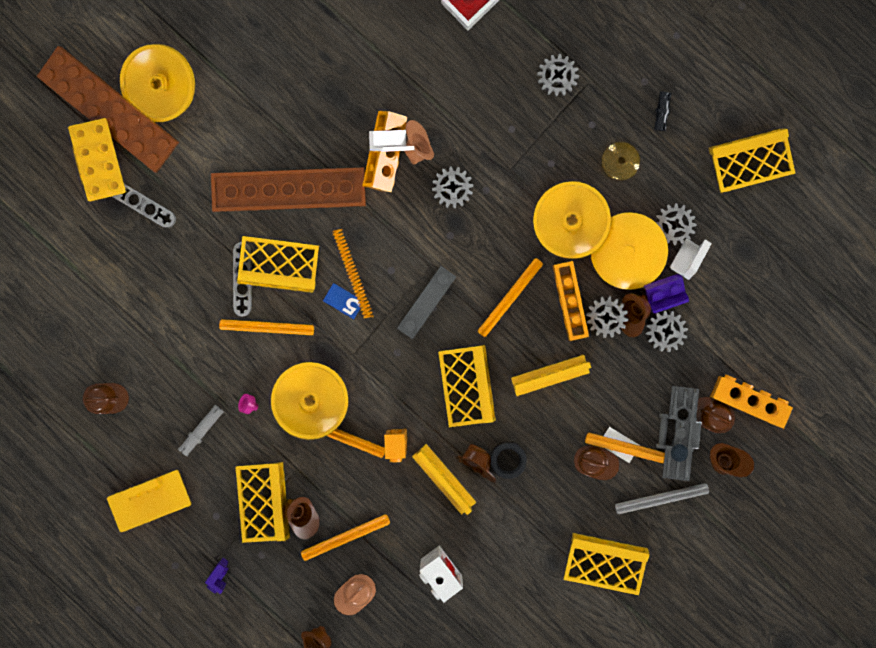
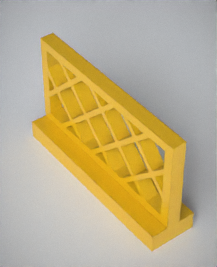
M781 128L709 147L720 193L795 174L788 141V129ZM783 141L785 149L780 155L773 151L776 143ZM759 147L768 150L762 160L754 155ZM740 152H745L749 155L744 165L735 160ZM770 153L779 157L774 167L765 162ZM727 157L731 160L725 170L719 167L717 158ZM752 157L761 162L755 172L746 167ZM782 159L788 162L789 171L781 172L776 169ZM733 162L742 167L737 176L728 172ZM763 164L772 169L766 177L758 174ZM745 169L753 173V176L747 182L739 179ZM726 174L735 178L731 186L724 187L722 181Z
M242 236L237 283L313 293L315 290L319 246ZM246 242H254L258 249L249 254L245 249ZM268 244L273 245L277 249V252L270 257L263 250ZM286 247H292L296 252L290 259L282 252ZM306 249L314 250V257L307 262L301 253ZM261 251L267 259L258 265L252 256ZM278 253L286 261L279 267L271 260ZM299 255L305 264L297 270L290 261ZM248 259L256 266L252 271L242 270L243 263ZM268 261L275 268L270 274L265 273L261 269V266ZM286 264H289L294 270V273L290 276H284L280 271ZM307 266L312 272L311 279L303 278L299 271Z
M485 345L439 351L449 427L496 421ZM467 351H473L474 359L470 364L461 359ZM451 354L457 358L451 367L444 361V355ZM458 361L467 366L462 375L453 369ZM469 369L476 373V379L473 383L464 378ZM451 371L459 377L454 386L447 382V376ZM461 380L470 385L465 394L456 389ZM472 388L479 393V398L476 402H473L466 396ZM453 390L462 396L456 405L450 401V394ZM464 398L473 405L467 413L458 407ZM474 407L481 411L482 419L475 420L469 415ZM457 409L465 416L461 422L453 423L452 414Z
M581 355L511 377L516 396L589 374L591 365L590 362L586 361L585 356Z
M425 444L412 457L461 515L464 512L468 515L472 511L471 506L476 501L432 449Z
M283 462L236 466L242 543L285 541L289 539V523L284 516L287 500ZM262 468H269L270 476L266 481L258 475ZM241 470H248L253 474L248 482L242 478ZM255 477L263 483L258 491L250 485ZM265 486L271 490V496L268 500L260 494ZM247 487L255 493L250 501L243 494ZM257 496L265 502L260 510L252 504ZM267 505L273 509V515L270 519L262 513V510ZM248 506L256 512V515L251 520L245 516V510ZM258 515L266 521L261 529L253 523ZM268 524L274 528L275 536H268L263 532ZM251 525L258 533L255 537L247 538V529Z
M573 533L564 580L639 595L646 562L649 558L648 548ZM574 549H581L586 555L576 560L573 555ZM600 553L605 559L595 564L591 556ZM614 557H620L624 563L614 568L609 560ZM589 558L593 567L584 571L579 563ZM633 561L642 562L641 567L635 572L628 565ZM607 562L612 570L603 575L598 567ZM577 565L582 573L576 577L570 576V569ZM626 566L631 574L621 579L617 571ZM596 569L601 577L595 581L590 580L587 574ZM615 573L619 581L615 584H609L605 578ZM634 577L637 582L636 588H628L624 582Z

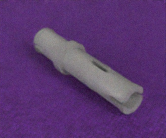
M214 405L194 431L189 432V437L178 450L182 451L185 456H188L193 448L202 442L203 436L224 411L217 405Z

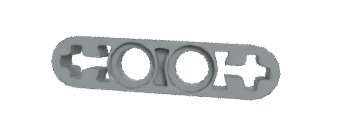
M126 184L124 186L127 194L124 200L122 199L124 197L122 194L112 196L162 227L170 228L176 223V216L173 212ZM133 194H137L139 197V202L136 205H132L129 202V198ZM149 204H153L156 208L152 215H148L145 211L146 206ZM159 212L164 216L170 214L171 222L164 224V219L158 216L156 220L155 217H157Z
M238 242L233 249V308L238 316L244 317L249 315L252 310V285H247L248 291L245 294H240L237 290L239 285L237 283V268L239 266L237 258L240 259V253L237 250L241 249L242 242ZM246 243L245 249H247L249 254H252L251 247ZM248 259V262L243 264L247 266L248 271H252V261ZM237 296H248V300H244V306H247L248 309L244 310L243 314L241 310H238V306H241V300H237Z

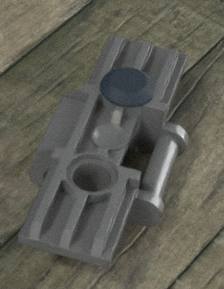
M672 386L669 414L659 413L661 421L656 448L665 449L662 478L690 480L693 449H699L702 422L697 421L696 418L699 389ZM680 409L687 410L688 417L686 419L678 418V411ZM668 418L674 419L675 425L674 440H672L671 445H666Z

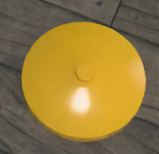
M151 44L136 49L127 57L120 73V88L123 97L154 122H165L177 118L187 110L193 100L195 78L190 64L181 53L166 45Z
M564 182L555 185L543 194L536 205L533 223L539 241L549 252L561 258L578 259L594 253L602 246L610 231L611 215L606 200L595 188L581 182Z
M621 213L611 217L609 234L602 246L591 254V259L596 272L608 284L620 289H638L653 282L663 271L668 258V243L660 226L649 217L638 213Z
M300 363L287 369L277 379L271 394V408L275 420L288 434L300 439L314 440L329 435L342 423L348 408V393L340 376L331 368L319 363Z

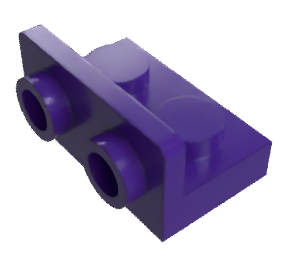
M680 274L644 285L647 301L653 313L689 302V297L685 292L683 277Z
M223 557L205 582L207 588L213 593L218 592L221 594L226 586L222 579L229 569L226 567L229 561Z

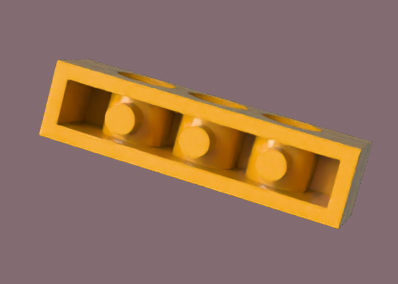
M378 111L374 131L406 130L407 117L390 111ZM370 151L362 186L378 191L392 192L395 183V173L399 164L400 151H387V154L386 151Z
M573 261L553 265L568 341L589 337Z
M725 374V377H718L710 395L711 398L784 429L793 407L788 406V401L779 397L777 400L770 398L771 394L760 390V393L753 390L754 386L745 382L740 385L735 382L736 378ZM736 387L739 394L736 398H732L730 391ZM751 395H754L756 397V403L750 406L748 404V398ZM768 403H772L774 406L771 413H767L765 410Z
M407 429L387 430L384 435L385 459H390V462H402V458H405L407 454Z

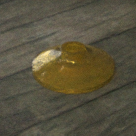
M617 142L610 145L602 156L604 172L615 180L631 178L638 171L640 165V157L637 150L625 142ZM619 157H623L625 159L624 164H620L618 162Z

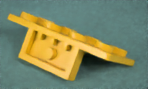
M106 118L69 126L68 130L73 145L72 149L87 200L90 202L124 194L126 190Z
M179 470L172 471L107 497L120 532L127 531L191 505Z

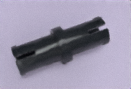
M659 92L658 106L655 109L656 121L654 130L666 132L667 119L671 112L669 107L672 93Z

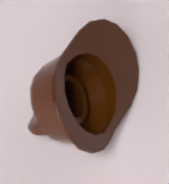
M630 293L625 295L622 300V304H625L622 309L628 310L624 317L629 319L623 322L626 328L621 329L627 336L637 337L643 332L645 321L651 313V306L647 301V296H637Z
M116 383L93 384L83 394L84 406L94 414L121 412L125 409L129 400L127 390Z
M709 397L698 399L696 418L697 421L702 422L701 427L719 434L726 433L732 428L735 422V414L731 407Z
M719 443L713 446L710 451V462L714 470L719 474H729L742 478L750 475L754 469L753 458L741 449Z
M471 444L462 457L456 456V459L462 464L472 468L489 481L496 482L495 477L489 472L490 456L484 449Z
M590 445L583 446L574 456L576 469L583 475L598 480L612 479L619 470V461L615 454L602 448Z
M306 497L287 500L284 516L293 532L302 539H309L314 536L319 528L320 520L312 502Z
M319 626L311 631H303L301 634L304 648H330L331 639L327 635L324 626Z

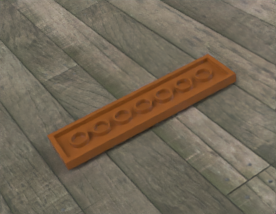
M57 46L37 75L41 81L91 121L106 118L111 137L155 173L160 170L179 144V141L61 46Z
M365 168L211 173L212 212L366 206L365 187L362 186Z

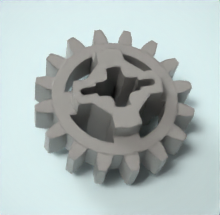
M559 54L558 58L555 59L554 55H551V61L544 59L545 66H539L542 72H538L537 76L542 78L538 80V84H544L542 90L547 88L548 95L555 92V97H557L559 92H561L565 96L566 90L570 93L572 92L571 85L576 87L577 83L574 80L579 79V75L575 74L578 68H573L575 62L569 63L568 56L562 59L561 54ZM555 63H560L564 66H556ZM547 69L550 73V78H548V80H546L545 77ZM569 71L571 73L570 82L566 78V74ZM555 72L557 74L563 72L561 79L558 77L553 80ZM553 85H560L562 88H555V87H552V86H553Z
M451 166L448 172L442 169L443 175L437 173L438 181L433 180V184L437 185L432 188V191L437 192L434 198L440 197L439 204L441 205L445 202L446 208L452 204L453 208L456 209V204L458 203L462 207L463 200L469 201L467 195L473 194L469 188L474 187V185L468 183L472 178L465 177L466 171L460 173L459 167L456 171H453ZM455 175L462 178L465 183L458 182L455 179ZM448 176L449 180L446 184L440 185L442 180ZM451 183L458 186L454 193L451 192V189H447ZM465 190L464 195L457 199L458 193ZM441 193H447L450 196V200L446 199Z
M675 203L674 208L667 205L668 210L661 209L662 216H656L660 219L656 223L664 232L667 243L672 240L673 244L676 245L677 241L680 240L681 244H684V238L691 239L689 233L695 234L692 227L697 226V224L692 223V220L696 217H690L689 214L692 210L690 209L686 212L685 205L681 209L678 208L677 203ZM678 211L676 216L672 218L666 217L670 212ZM684 215L688 218L689 226L683 223L682 218ZM676 219H679V224H681V226H683L684 229L676 228L675 230H673L672 225L669 222H667V220L675 221ZM663 223L668 225V234L663 229ZM676 232H685L681 237H674Z
M602 296L601 302L594 300L595 307L589 306L592 312L586 314V316L591 317L587 324L593 325L590 330L596 329L597 336L603 333V338H606L607 334H610L613 338L614 332L621 334L620 327L626 328L623 322L629 319L624 317L628 310L622 309L625 304L619 305L618 298L612 301L611 296H609L608 300H605ZM605 305L604 310L596 311L600 306ZM613 306L618 309L620 315L614 312ZM606 312L612 317L609 321H606V318L603 317ZM595 319L600 321L602 328L596 323ZM619 322L615 328L610 329L611 324Z
M663 311L662 316L656 313V319H649L652 324L646 325L650 331L646 332L645 335L651 336L647 341L654 342L653 348L660 346L659 351L661 352L664 348H666L667 352H671V347L674 350H678L677 344L684 345L681 340L682 338H687L684 332L688 328H683L686 321H679L681 315L674 317L673 311L669 315H667L666 311ZM666 319L664 324L656 325L660 320ZM674 322L678 325L679 331L673 326ZM668 326V330L671 331V334H667L665 337V333L662 332V330L666 329ZM654 332L658 333L659 341L656 339ZM677 338L673 343L667 344L669 339Z

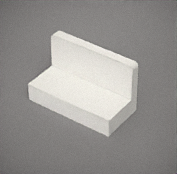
M406 130L369 131L370 151L414 150V146H406Z
M685 239L670 268L690 280L697 272L712 243L704 240L698 246L692 241Z

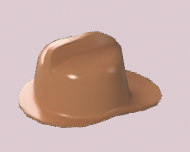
M409 120L405 127L408 137L406 139V146H414V150H405L404 152L412 164H417L424 159L431 160L434 157V152L425 129L418 122Z
M359 574L351 577L335 593V607L342 614H356L375 596V583L367 575Z

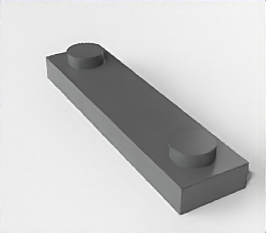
M440 266L397 329L413 339L456 276Z

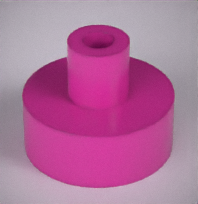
M244 394L239 401L238 409L242 413L250 414L253 410L256 411L259 405L256 403L254 396Z

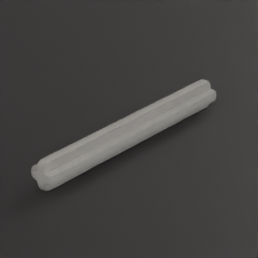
M704 483L615 504L617 514H623L709 493V487Z

